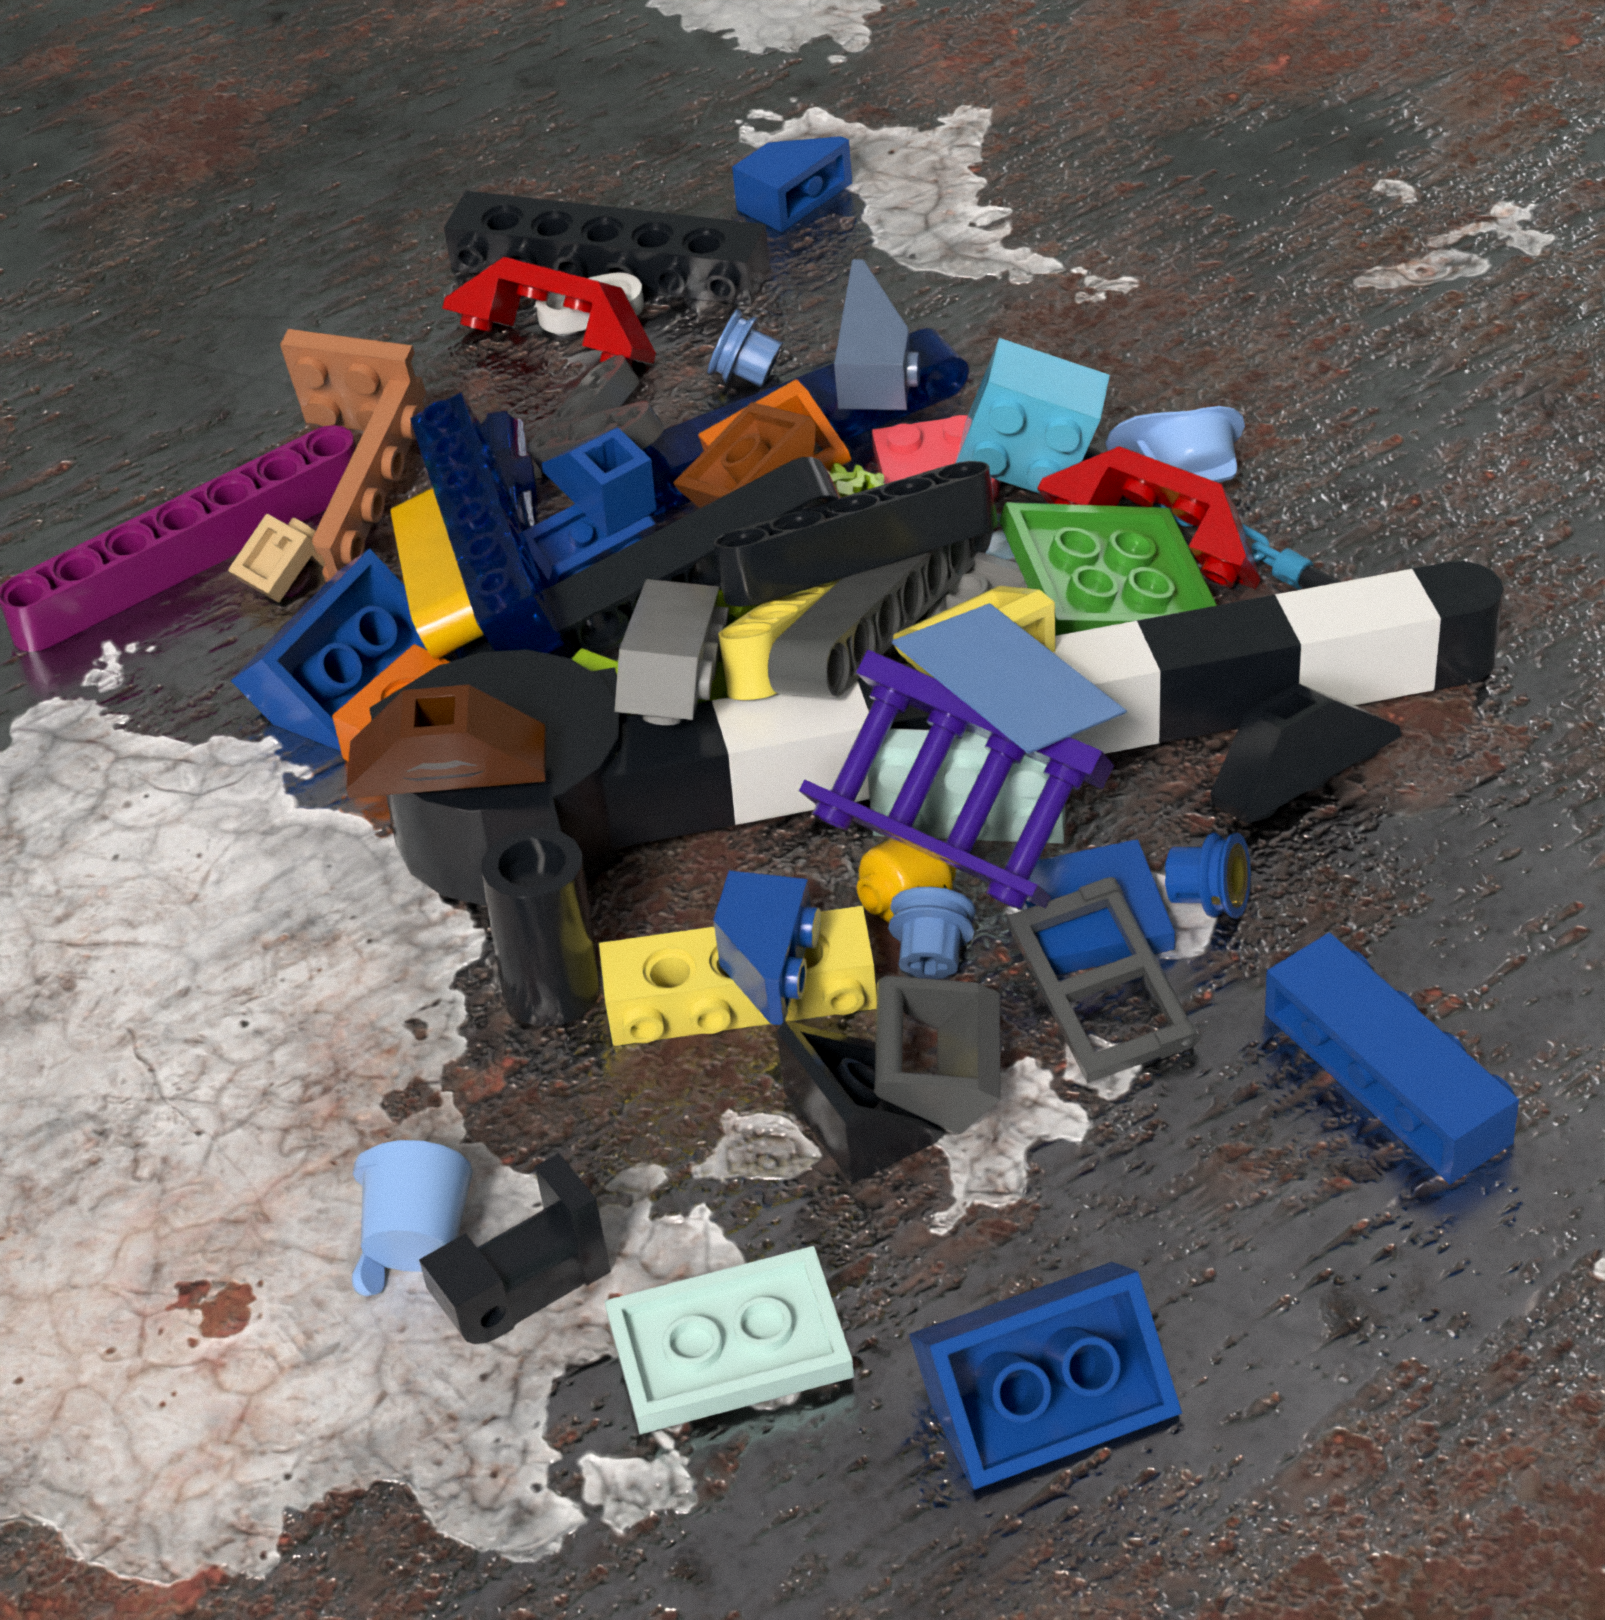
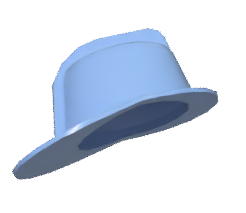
M1224 406L1206 407L1192 411L1151 413L1135 416L1119 423L1109 432L1105 444L1107 451L1120 446L1219 483L1231 480L1236 476L1237 462L1234 443L1241 437L1245 423L1240 412L1234 408Z

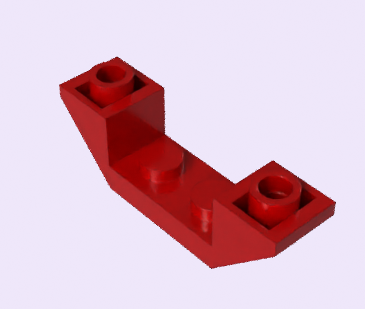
M502 257L444 298L442 309L461 313V325L491 332L493 322L514 326L521 295L548 302L550 292L565 295L564 307L590 313L582 346L602 351L599 362L622 355L631 367L633 360L654 364L656 352L622 287Z
M1118 446L1042 478L1037 487L1048 504L1117 506L1122 495H1124L1129 500L1144 507H1152L1154 502L1169 507L1172 513L1181 520L1198 526L1189 544V548L1202 566L1200 571L1205 577L1224 587L1231 588L1237 582L1255 590L1261 580L1238 511L1222 484Z

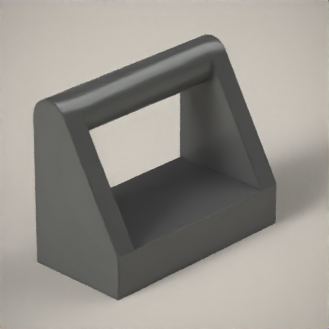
M886 976L879 979L877 982L874 1087L876 1096L952 1132L961 1134L1001 1100L1000 993L976 982ZM903 1012L938 1028L937 1075L902 1072Z

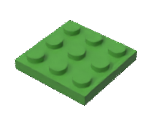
M1005 502L999 519L1000 525L1027 587L1030 589H1040L1055 602V636L1217 606L1169 508Z

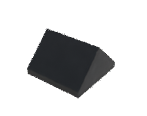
M785 1020L777 1029L784 1093L851 1184L937 1143L944 1134L943 1129L939 1125L876 1096L874 1093L875 1042Z

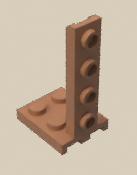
M288 329L280 343V347L305 422L320 426L337 425L347 429L364 431L312 538L316 553L323 557L325 563L323 575L327 583L337 571L364 553L365 540L373 523L379 522L383 515L385 498L393 481L399 480L402 475L405 456L413 439L428 440L435 422L433 416L426 415L423 405L426 390L422 377H416L411 363L415 354L413 345Z

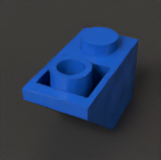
M618 427L591 437L542 463L543 472L607 536L656 511L651 458Z
M729 870L713 920L719 964L770 1024L781 1025L786 1020L791 999L802 998L807 973L806 960L803 957L806 947L815 948L818 943L821 925L820 909L811 907L808 879Z

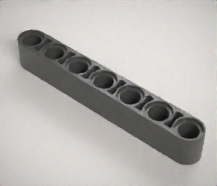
M992 531L842 578L773 643L768 659V678L774 692L778 694L836 698L843 695L860 678L856 672L867 649L883 655L893 645L892 640L895 633L912 626L975 564L974 557L978 551L986 553L990 545Z

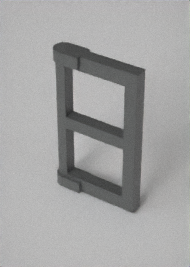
M1108 877L1079 887L1078 891L1050 900L1046 909L1036 905L1007 916V926L1087 1083L1159 1057L1163 1059L1188 1050L1200 1041L1197 1029L1187 1017L1124 899L1123 891L1116 878ZM1107 907L1132 956L1058 981L1034 933ZM1144 976L1170 1026L1095 1053L1069 1002Z

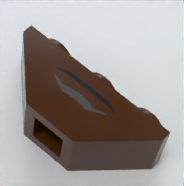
M469 684L403 690L350 741L346 785L348 797L358 798L545 782L546 726L544 723Z

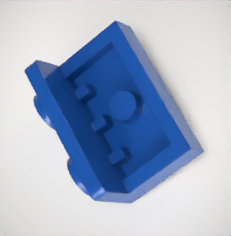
M574 504L517 534L514 546L546 590L654 533L657 524L650 515H647L607 536Z

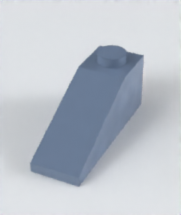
M852 259L834 362L838 409L906 410L909 388L919 387L920 353L910 352L909 329L863 259Z

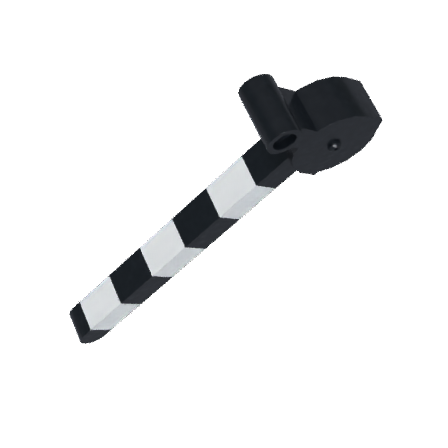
M1466 561L1445 562L1055 636L1054 654L1127 710L1121 716L1070 737L1097 748L1106 754L1239 728L1247 710L1295 683H1300L1350 704L1360 705L1481 680L1493 670L1496 662L1504 591L1502 581L1491 569L1480 564ZM526 649L480 652L439 665L376 703L369 710L371 720H373L403 690L469 684L545 724L547 731L545 782L386 795L395 844L410 874L442 896L487 906L503 1001L509 1012L525 1023L537 1026H555L580 1018L592 1009L600 996V975L586 881L611 864L620 848L624 846L814 810L816 805L799 792L804 779L831 791L874 700L869 697L872 688L860 677L843 695L837 698L778 693L755 700H734L728 697L697 703L693 720L682 719L676 725H656L646 722L643 719V715L627 716V713L614 712L617 685L615 667L590 671L570 658ZM909 663V664H903V665L908 666V667H910V668H912V669H914V670H917V669H915L910 663ZM908 705L904 714L897 713L890 729L930 730L931 725L926 722L930 714ZM868 775L855 802L870 799Z

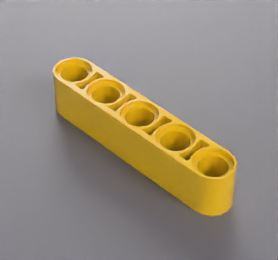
M440 483L391 508L390 512L410 615L416 631L430 655L437 660L490 633V625L467 528L455 500L444 483Z

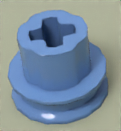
M737 309L728 321L708 365L707 374L713 375L717 372L723 375L725 383H728L735 374L762 388L776 364L783 342L755 330L758 318L753 317L748 320L742 316L741 310Z
M915 887L899 892L892 898L890 909L894 916L890 919L888 929L892 936L901 942L898 963L900 969L914 977L925 979H943L955 974L959 963V947L971 941L974 935V927L971 921L974 919L976 907L972 900L961 893L938 887Z

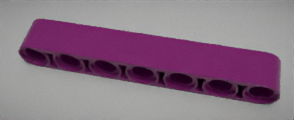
M337 425L317 428L13 576L0 587V606L14 646L28 652L50 648L240 553L266 514L288 525L293 517L303 522L325 511L356 449L353 434L347 428Z

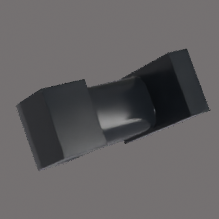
M560 1153L535 1166L543 1204L542 1211L479 1247H476L465 1233L419 1259L426 1288L466 1342L483 1344L495 1340L513 1330V1326L580 1286L584 1284L588 1286L611 1272L597 1199ZM497 1306L490 1315L482 1318L488 1310Z

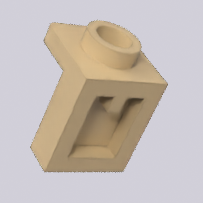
M266 514L228 571L241 582L279 603L308 560L322 567L325 566L322 555L316 553L312 543V538L316 532L314 529L294 517L287 525Z

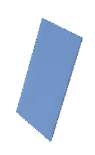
M990 603L892 640V644L1028 754L1127 712L1121 705Z

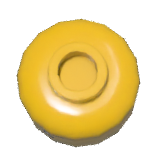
M888 839L872 847L862 856L858 869L857 893L862 905L868 912L878 915L889 923L890 919L894 916L890 909L894 896L901 891L915 887H938L952 890L956 877V868L910 846Z

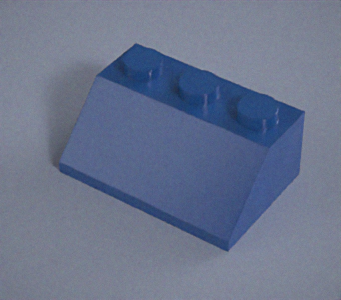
M369 548L337 571L236 674L231 682L273 725L341 751L332 715L413 644L426 649L410 615L405 585Z
M1113 1261L909 1334L931 1406L970 1487L974 1490L1182 1414L1137 1270Z

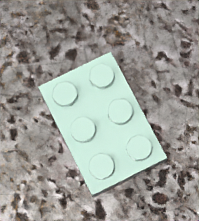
M889 729L868 773L870 809L888 817L929 730ZM965 731L962 739L955 737L912 828L936 839H948L990 752L985 749L988 739ZM1025 755L1021 764L1013 763L977 840L1018 841L1048 779L1043 774L1047 765ZM1065 805L1047 843L1064 844ZM872 830L873 836L886 837Z
M814 1246L604 1301L639 1434L854 1378L852 1357Z

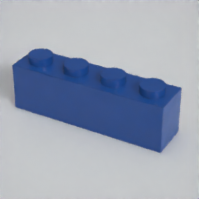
M1329 932L1267 970L1265 1015L1449 1185L1514 1144L1519 1099L1515 1096L1509 1084L1500 1076L1491 1075L1466 1053L1465 1048L1454 1035L1449 1032H1442L1418 1010L1410 996L1403 991H1396L1373 971L1371 965L1361 953L1349 950Z

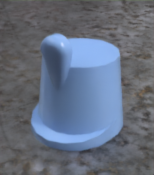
M397 1140L381 1143L358 1155L354 1162L353 1176L356 1182L362 1185V1254L352 1273V1285L359 1295L368 1297L378 1294L383 1290L385 1284L384 1267L400 1271L422 1272L419 1259L458 1238L473 1174L471 1163L461 1153L444 1145L431 1142Z

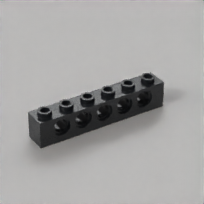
M465 191L444 226L452 271L479 274L502 257H507L584 278L610 273L631 274L640 280L642 292L645 294L752 306L770 268L766 224Z

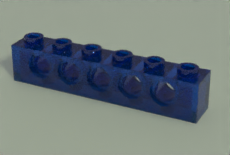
M461 392L446 400L436 401L428 405L421 413L413 416L410 420L478 626L495 651L528 649L548 653L564 645L490 438Z

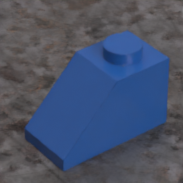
M839 136L766 143L732 166L736 209L782 233L852 184L849 140Z

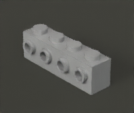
M646 579L619 649L614 712L643 715V719L646 722L656 725H676L682 719L693 720L698 700L710 699L712 681H715L717 662H720L721 659L718 633L728 626L729 607L718 606V586Z

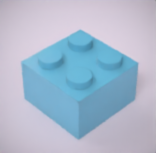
M999 338L965 421L955 463L965 461L985 462L990 467L991 478L1041 494L1037 487L1042 478L1083 461L1101 420L1110 375Z

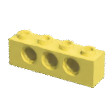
M863 906L820 912L821 925L818 943L815 948L806 947L803 957L807 965L804 992L801 999H791L785 1021L830 1015H847L858 1011L876 1009L877 994L874 963ZM714 927L599 943L605 1004L613 1046L649 1043L655 1040L696 1034H714L725 1030L770 1024L720 966Z

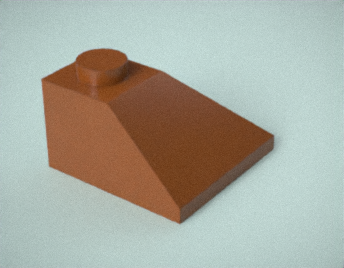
M751 402L673 484L699 508H702L800 457L814 458L816 424L809 416Z

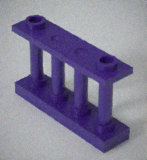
M867 649L856 673L872 688L869 697L874 702L831 791L804 779L799 792L816 805L812 815L844 831H848L853 821L892 840L910 846L936 860L989 883L985 893L1010 907L1022 910L1027 900L1046 909L1051 896L1038 884L1029 881V878L1072 789L1080 790L1083 781L1103 789L1114 765L1103 751L1071 737L1028 754L937 679ZM908 705H911L930 714L926 722L931 725V728L887 817L856 803L855 799L897 713L904 714ZM968 730L988 739L985 749L990 752L945 843L912 828L955 737L962 739L965 731ZM1025 755L1047 765L1043 774L1048 779L1005 868L1002 869L971 855L970 852L1013 763L1021 764Z

